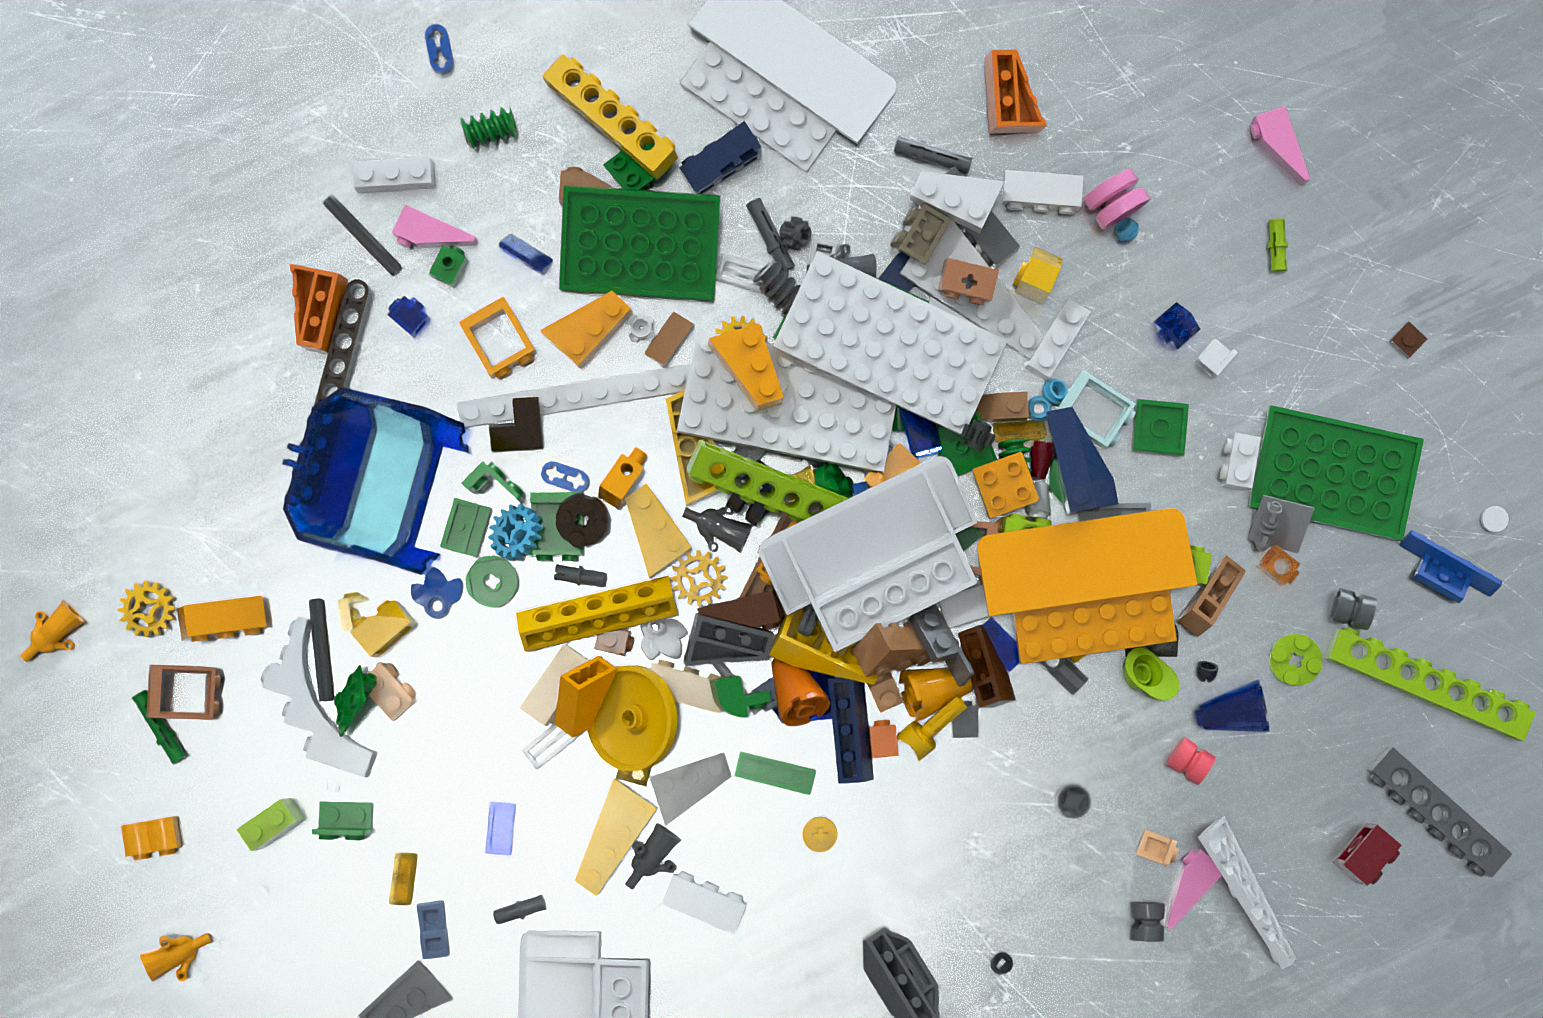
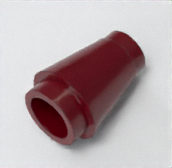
M1034 440L1033 446H1030L1032 458L1031 477L1046 479L1055 455L1053 444L1051 442Z

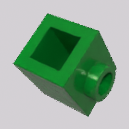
M442 245L429 271V275L455 288L468 263V259L463 256L465 252L453 245L450 248Z

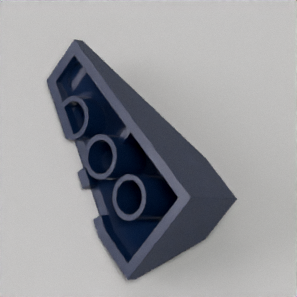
M1073 407L1047 411L1046 415L1066 513L1072 514L1118 505L1114 478Z

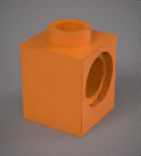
M890 720L874 721V726L869 727L872 758L899 756L896 724L890 725Z

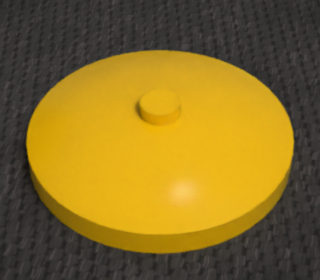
M639 665L615 667L617 668L615 677L592 727L587 730L588 736L598 755L612 767L623 771L648 769L659 763L669 752L677 730L676 704L669 687L654 671Z

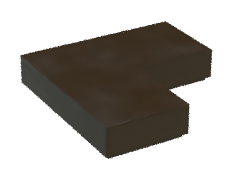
M539 397L513 398L514 423L489 424L491 452L543 449Z

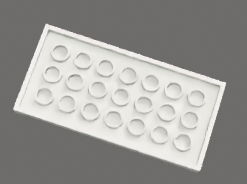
M817 251L773 344V348L961 435L965 424L969 425L1008 340Z
M697 330L677 433L883 474L895 415V404L775 349L771 344H766L784 398L780 405L756 411L737 386L736 381L726 371L719 358L708 346L709 338L721 334Z

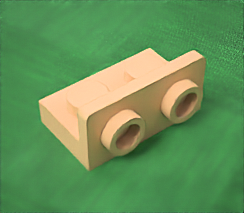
M379 661L376 667L369 672L377 677V684L369 696L392 722L417 702L413 697L416 692L407 682L402 684L396 676L399 673L389 662L385 665Z

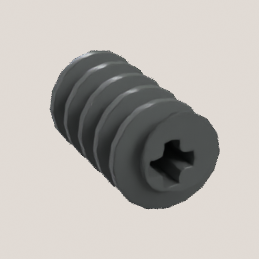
M771 261L755 275L752 282L756 283L761 280L762 284L759 289L762 291L769 288L770 290L766 297L770 298L776 295L777 297L773 304L776 306L783 303L784 305L780 311L784 313L790 310L801 285H795V278H787L789 272L786 269L781 270V263H773L774 261Z

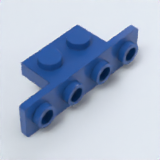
M1413 530L1400 543L1401 547L1422 558L1413 578L1457 603L1464 599L1469 585L1488 596H1492L1503 583L1493 574L1480 569L1470 561L1457 556L1447 548L1434 543L1424 535Z

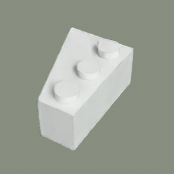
M922 171L909 201L917 205L926 203L951 218L952 221L980 234L1004 181Z

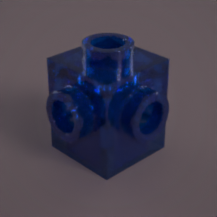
M1177 302L1153 322L1158 330L1156 335L1165 345L1171 344L1177 350L1201 330L1192 313Z

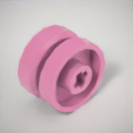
M1132 168L1105 180L1083 198L1089 210H1098L1106 206L1095 218L1102 230L1117 224L1151 200L1145 188H1137L1128 193L1139 180Z

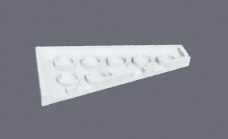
M951 220L928 262L923 265L910 257L899 274L982 329L1008 340L1006 345L1027 359H1030L1044 336L998 277L992 301L985 302L984 306L969 303V298L959 296L958 300L943 296L944 292L938 291L944 260L947 258L989 267L954 221ZM970 277L961 282L966 284V289L974 285V283L969 281Z
M1221 817L1204 830L1198 838L1227 882L1232 896L1238 899L1268 946L1275 963H1278L1282 969L1289 967L1294 963L1296 957L1225 817Z

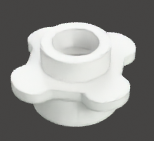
M645 315L644 317L631 316L629 318L628 324L631 326L629 337L632 341L636 342L639 339L645 338L652 340L655 333L652 331L653 317ZM640 326H643L644 329H643V330H639V327H640Z

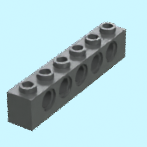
M1387 747L1367 769L1372 774L1370 779L1380 788L1385 786L1391 791L1390 797L1400 806L1405 804L1412 811L1409 814L1419 823L1425 822L1432 828L1429 832L1441 842L1443 840L1451 845L1449 850L1461 860L1463 857L1471 863L1469 868L1478 876L1482 877L1485 875L1492 878L1511 857L1512 853L1394 747ZM1396 771H1400L1403 774V782L1398 786L1392 780V776ZM1416 789H1420L1423 792V799L1420 803H1415L1412 798V794ZM1437 806L1443 811V817L1439 821L1434 820L1432 816V811ZM1457 824L1463 829V834L1458 839L1452 834V829ZM1476 842H1479L1483 847V851L1476 857L1472 852V847Z

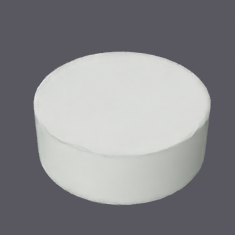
M1492 506L1482 512L1480 521L1486 531L1496 533L1506 528L1509 517L1503 508Z

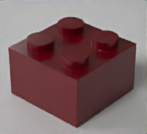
M1366 823L1333 863L1356 883L1368 886L1370 883L1374 885L1383 875V872H1381L1383 867L1387 863L1392 864L1400 855L1398 850L1402 845L1378 824Z

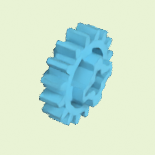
M512 504L509 505V511L502 508V516L500 518L494 516L496 524L489 526V529L493 530V534L488 536V539L493 541L490 547L502 558L509 561L515 558L520 561L522 554L530 556L529 549L531 547L536 549L535 540L542 538V536L537 534L538 531L543 529V526L538 524L541 518L535 514L534 510L522 504H518L517 507Z

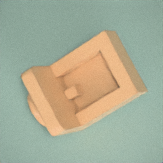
M891 672L877 677L874 685L867 684L880 713L904 702Z
M1144 829L1135 854L1169 866L1170 862H1175L1179 848L1176 847L1177 841Z

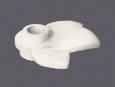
M672 618L642 623V652L649 660L654 659L659 652L667 657L678 659L682 648L680 639L687 636L689 632L684 624ZM651 623L658 626L657 631L651 628Z

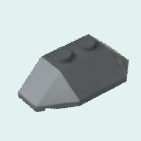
M884 927L863 941V970L891 1016L894 1018H940L938 1011V984L911 940Z

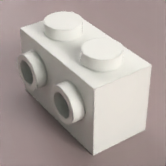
M1235 432L1230 435V438L1226 439L1224 453L1227 454L1226 463L1222 464L1220 470V479H1223L1221 487L1243 491L1252 489L1261 437Z

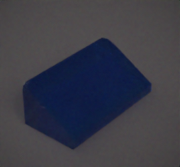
M508 234L498 244L501 251L542 276L546 274L553 263L551 257L514 234Z
M899 408L912 455L918 458L941 451L942 445L936 424L906 409Z

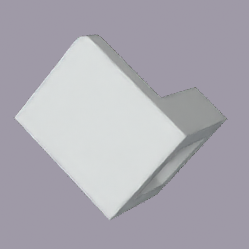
M1214 339L1195 360V363L1212 378H1216L1238 352L1234 349L1232 351L1228 350L1217 339Z

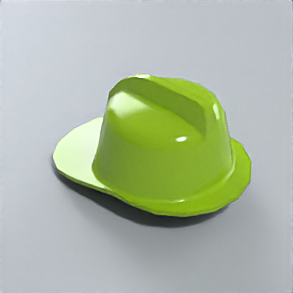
M1135 648L1128 653L1123 671L1125 681L1129 687L1136 691H1144L1149 696L1162 701L1173 699L1178 694L1180 688L1179 678L1169 665L1146 648Z

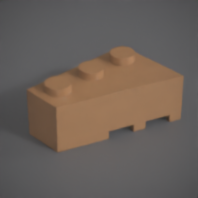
M896 622L888 624L889 627H883L881 623H876L852 649L866 677L876 674L880 677L886 675L891 670L903 671L911 665L918 664V666H922L931 661L910 622L902 624L904 627H898Z

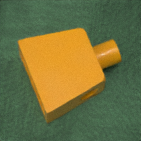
M634 447L629 456L621 454L599 485L598 497L620 511L626 502L625 498L632 493L643 475L644 467L642 463L646 459L647 454L637 447ZM623 472H628L630 475H624Z

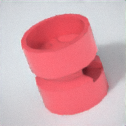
M1183 737L1173 750L1166 765L1178 773L1184 771L1187 779L1199 785L1212 768L1216 757L1204 749L1198 751L1197 745L1194 742Z

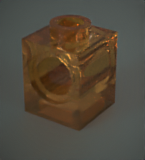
M1273 545L1256 565V568L1282 586L1286 582L1291 584L1299 574V571L1296 569L1300 563L1277 545ZM1276 560H1281L1285 563L1286 570L1283 574L1275 571L1274 563Z

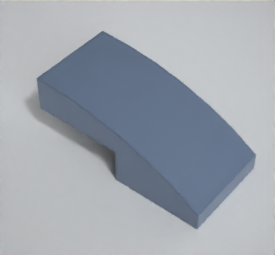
M443 900L417 903L416 910L420 930L419 939L422 959L449 957Z

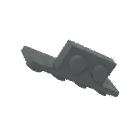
M933 604L913 614L908 620L933 663L945 661L958 686H964L974 675V671L937 605Z

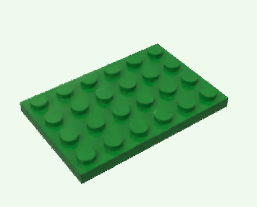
M564 185L559 290L602 293L613 291L617 294L714 300L721 195Z
M1270 405L1248 507L1258 509L1263 495L1314 507L1310 519L1312 522L1403 541L1424 439Z

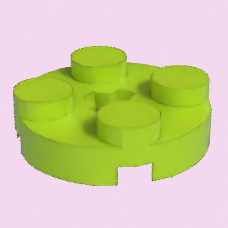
M1289 634L1278 639L1272 647L1268 662L1274 677L1280 682L1291 686H1302L1312 682L1323 667L1322 653L1319 646L1314 640L1303 634ZM1292 653H1295L1297 656L1301 655L1302 660L1299 667L1295 664H1289V660L1292 659Z

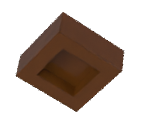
M1408 321L1389 342L1408 359L1424 344L1427 338Z

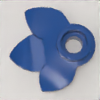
M432 567L424 579V584H411L410 592L413 601L423 606L425 613L429 617L441 619L448 614L450 605L460 599L463 584L460 578L447 582L445 575L438 568ZM436 601H440L442 604V608L439 611L433 609V603Z

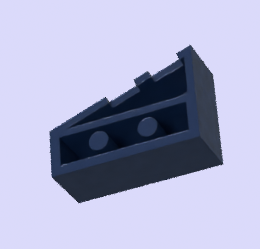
M743 121L717 141L706 145L703 151L696 156L693 154L684 159L679 170L693 194H704L762 157L761 145L746 122Z

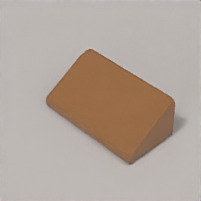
M673 311L644 354L665 368L695 325Z

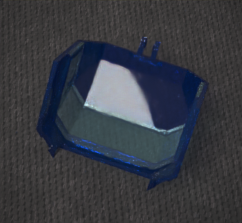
M344 387L337 389L312 407L306 421V430L300 445L288 443L286 449L299 453L297 461L283 459L282 465L293 468L289 489L284 497L283 511L296 539L320 548L421 575L427 569L426 563L430 559L436 560L440 555L437 552L415 547L443 447L469 453L468 444H464L462 435L466 433L464 423L425 406Z

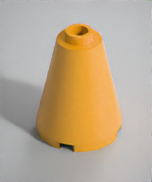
M949 668L910 669L901 671L899 675V684L904 683L905 690L901 691L905 708L911 718L915 717V722L921 721L941 710L956 696L960 699L972 692L971 678L964 686L959 687Z

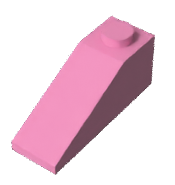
M1283 106L1256 115L1250 125L1253 138L1258 139L1260 146L1300 185L1306 184L1310 180V176L1286 107Z
M404 205L392 231V234L397 238L396 242L407 248H410L411 245L418 248L442 247V245L445 247H450L451 245L476 246L478 242L476 236L407 205Z
M1198 849L1196 852L1191 850L1182 859L1184 864L1179 870L1164 925L1170 930L1222 876L1213 860L1201 849Z

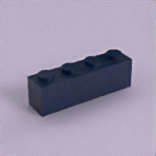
M841 677L828 679L838 784L874 780L864 683Z

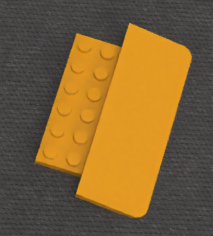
M1175 508L983 536L977 544L988 616L1013 613L1020 664L1177 641L1170 589L1198 585L1185 517Z

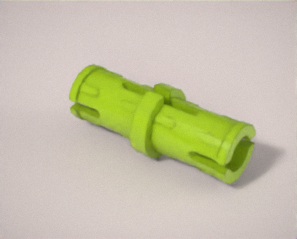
M1285 219L1268 220L1270 242L1267 243L1271 256L1270 272L1288 271L1286 248L1289 247L1285 238Z

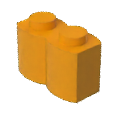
M177 816L121 825L125 856H133L134 861L150 858L149 853L159 851V856L175 854V848L182 847Z

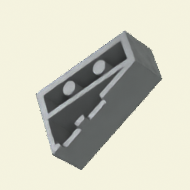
M695 612L683 664L685 666L724 662L768 660L775 634L769 630Z

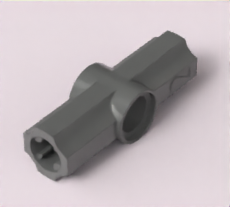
M1060 658L1055 667L1048 666L1046 661L1038 662L1044 670L1048 671L1072 695L1088 680L1068 658Z

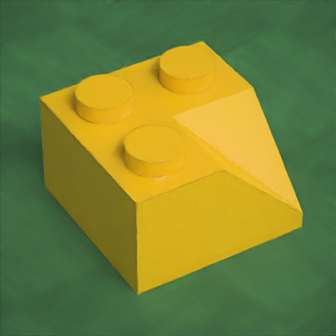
M393 599L391 602L389 600L384 601L377 607L378 613L375 616H362L352 625L354 629L350 634L370 657H380L417 625L397 600Z

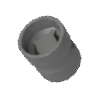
M1339 588L1333 601L1330 619L1342 624L1351 622L1352 627L1368 630L1374 618L1377 599L1364 594L1356 597L1355 592Z
M1065 784L1057 789L1054 794L1053 803L1059 814L1067 818L1076 819L1088 812L1091 807V797L1084 787L1076 784Z
M1130 902V917L1134 920V923L1130 925V940L1164 941V926L1160 924V921L1165 918V904Z

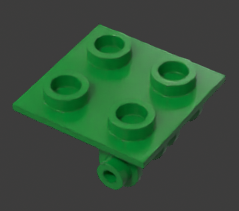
M648 143L644 146L643 150H651L654 145ZM623 150L603 164L623 189L645 190V186L647 189L650 188L649 183H656L655 178ZM670 166L663 175L669 174L668 170H670L672 166Z
M358 665L354 673L348 676L346 685L335 696L334 706L337 709L336 724L339 727V737L344 735L365 704L366 698H368L377 684V677L372 673L363 674L361 665Z

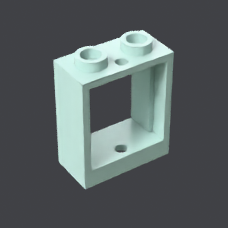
M1082 370L1057 409L1072 407L1086 384L1124 409L1104 439L1084 426L1093 443L1104 450L1109 445L1114 447L1122 435L1118 430L1123 423L1128 425L1136 412L1132 409L1136 403L1085 370Z

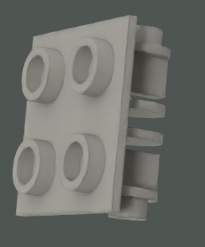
M1263 495L1248 540L1254 541L1256 548L1260 551H1265L1266 548L1274 546L1298 553L1314 507Z

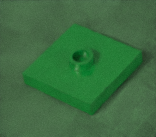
M1136 399L1131 451L1184 456L1189 404Z
M979 412L974 413L969 424L972 425L974 419L982 421ZM944 427L930 431L939 455L950 460L958 477L973 471L974 468L997 460L992 446H984L983 451H979L964 444L966 437Z

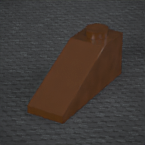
M775 589L697 608L698 614L751 627L762 626L763 630L779 627L778 622L784 620L781 603Z
M978 625L959 632L958 635L963 653L974 671L971 681L979 708H995L1015 701L1016 698L1009 674L984 626Z

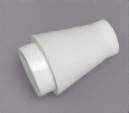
M1034 483L1039 501L1026 507L1025 513H1027V519L1036 522V518L1048 519V516L1051 515L1049 484Z

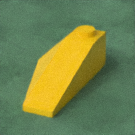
M803 608L785 616L769 653L770 656L794 667L872 685L876 683L877 674L866 677L852 652V649L858 643H853L834 652L819 620H817L810 636H804L798 632V626L804 615Z

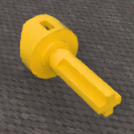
M956 696L923 726L918 722L912 721L897 734V739L912 747L917 754L918 761H921L936 748L933 737L962 713L967 706L962 698L959 699Z
M825 817L810 819L806 822L802 832L805 845L810 850L819 853L830 850L835 845L838 836L836 826Z

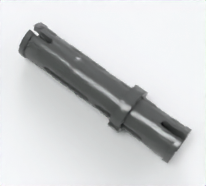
M898 136L893 151L915 157V160L919 162L925 160L951 169L955 166L958 171L965 172L966 174H968L972 162L971 157L926 145V142L922 140L919 143L902 138L901 136Z
M761 198L748 202L746 207L766 242L768 254H772L775 262L782 264L781 270L786 269L790 271L795 267V264L785 247L786 245L783 244V240L779 236Z

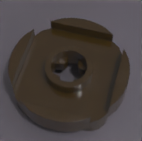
M577 493L561 502L556 514V528L561 537L572 546L580 547L594 544L603 537L607 530L608 511L603 502L597 497ZM578 514H581L582 517H589L586 525L576 523Z

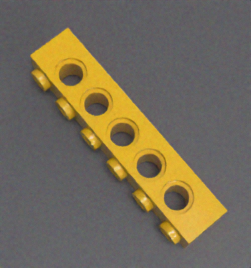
M562 54L542 75L546 85L658 180L678 159L675 151L676 145L668 137L664 136L662 139L656 134L658 130L649 121L642 122L638 118V112L629 104L626 106L619 102L620 97L612 89L609 88L606 91L601 87L602 82L593 73L587 75L582 70L584 67L574 57L569 59ZM580 80L577 86H569L572 81ZM591 96H599L595 102H588ZM609 112H617L615 117L606 118ZM630 127L636 128L632 134H624L626 129ZM646 144H655L651 150H643Z
M668 575L516 612V619L524 652L675 616L678 613Z

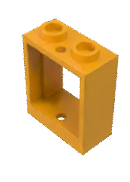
M504 296L459 321L461 328L492 379L495 377L501 379L511 373L510 368L517 364L520 366L526 365L534 359L533 355L537 353ZM506 312L525 348L492 367L472 331Z

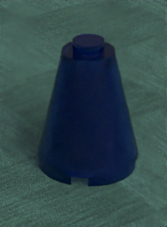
M1260 679L1199 704V710H1195L1198 726L1203 725L1204 730L1270 731L1269 721L1266 719L1267 708L1263 689L1260 686Z

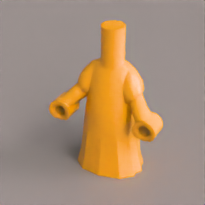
M62 600L48 619L44 611H37L35 613L36 624L35 629L32 630L30 635L31 645L20 655L25 662H29L38 652L50 653L55 650H73L75 648L72 640L58 642L85 622L79 613L66 601Z
M209 933L195 939L187 936L169 938L163 935L159 938L161 947L149 952L140 953V958L152 982L180 964L181 967L176 970V977L179 981L183 982L187 979V971L190 963L196 957L197 949L211 943L212 940Z

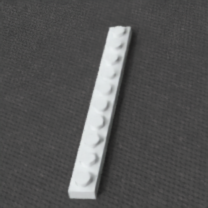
M690 364L457 402L460 427L468 428L514 420L513 398L539 397L540 414L547 415L679 393L686 388Z

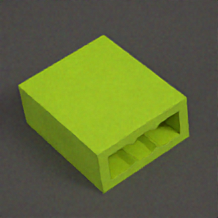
M283 798L237 828L236 831L252 852L265 848L304 821L305 817L292 798Z

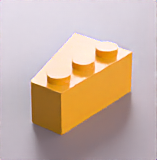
M760 323L709 338V348L719 358L723 367L730 373L737 386L756 411L782 404L784 396Z
M262 595L183 605L177 610L181 641L192 640V643L207 641V637L218 636V639L231 638L237 632H244L245 636L260 634V629L267 626Z

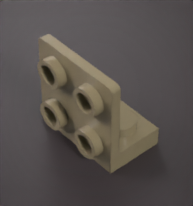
M926 203L919 207L915 206L913 210L910 209L902 222L906 224L904 229L900 233L897 232L890 243L893 248L890 253L895 256L903 252L925 265L949 225L951 218Z

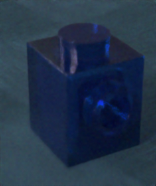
M405 295L401 299L396 298L388 308L390 311L387 314L389 318L413 338L431 320L422 311L425 306L414 297L410 300Z

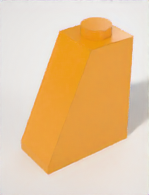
M598 655L561 675L555 725L572 738L591 728L615 677L617 668Z

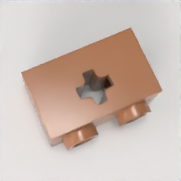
M947 258L944 260L938 291L944 292L943 296L958 300L959 296L969 298V303L984 306L985 302L992 301L999 270ZM970 277L969 281L974 283V285L966 289V284L961 282Z

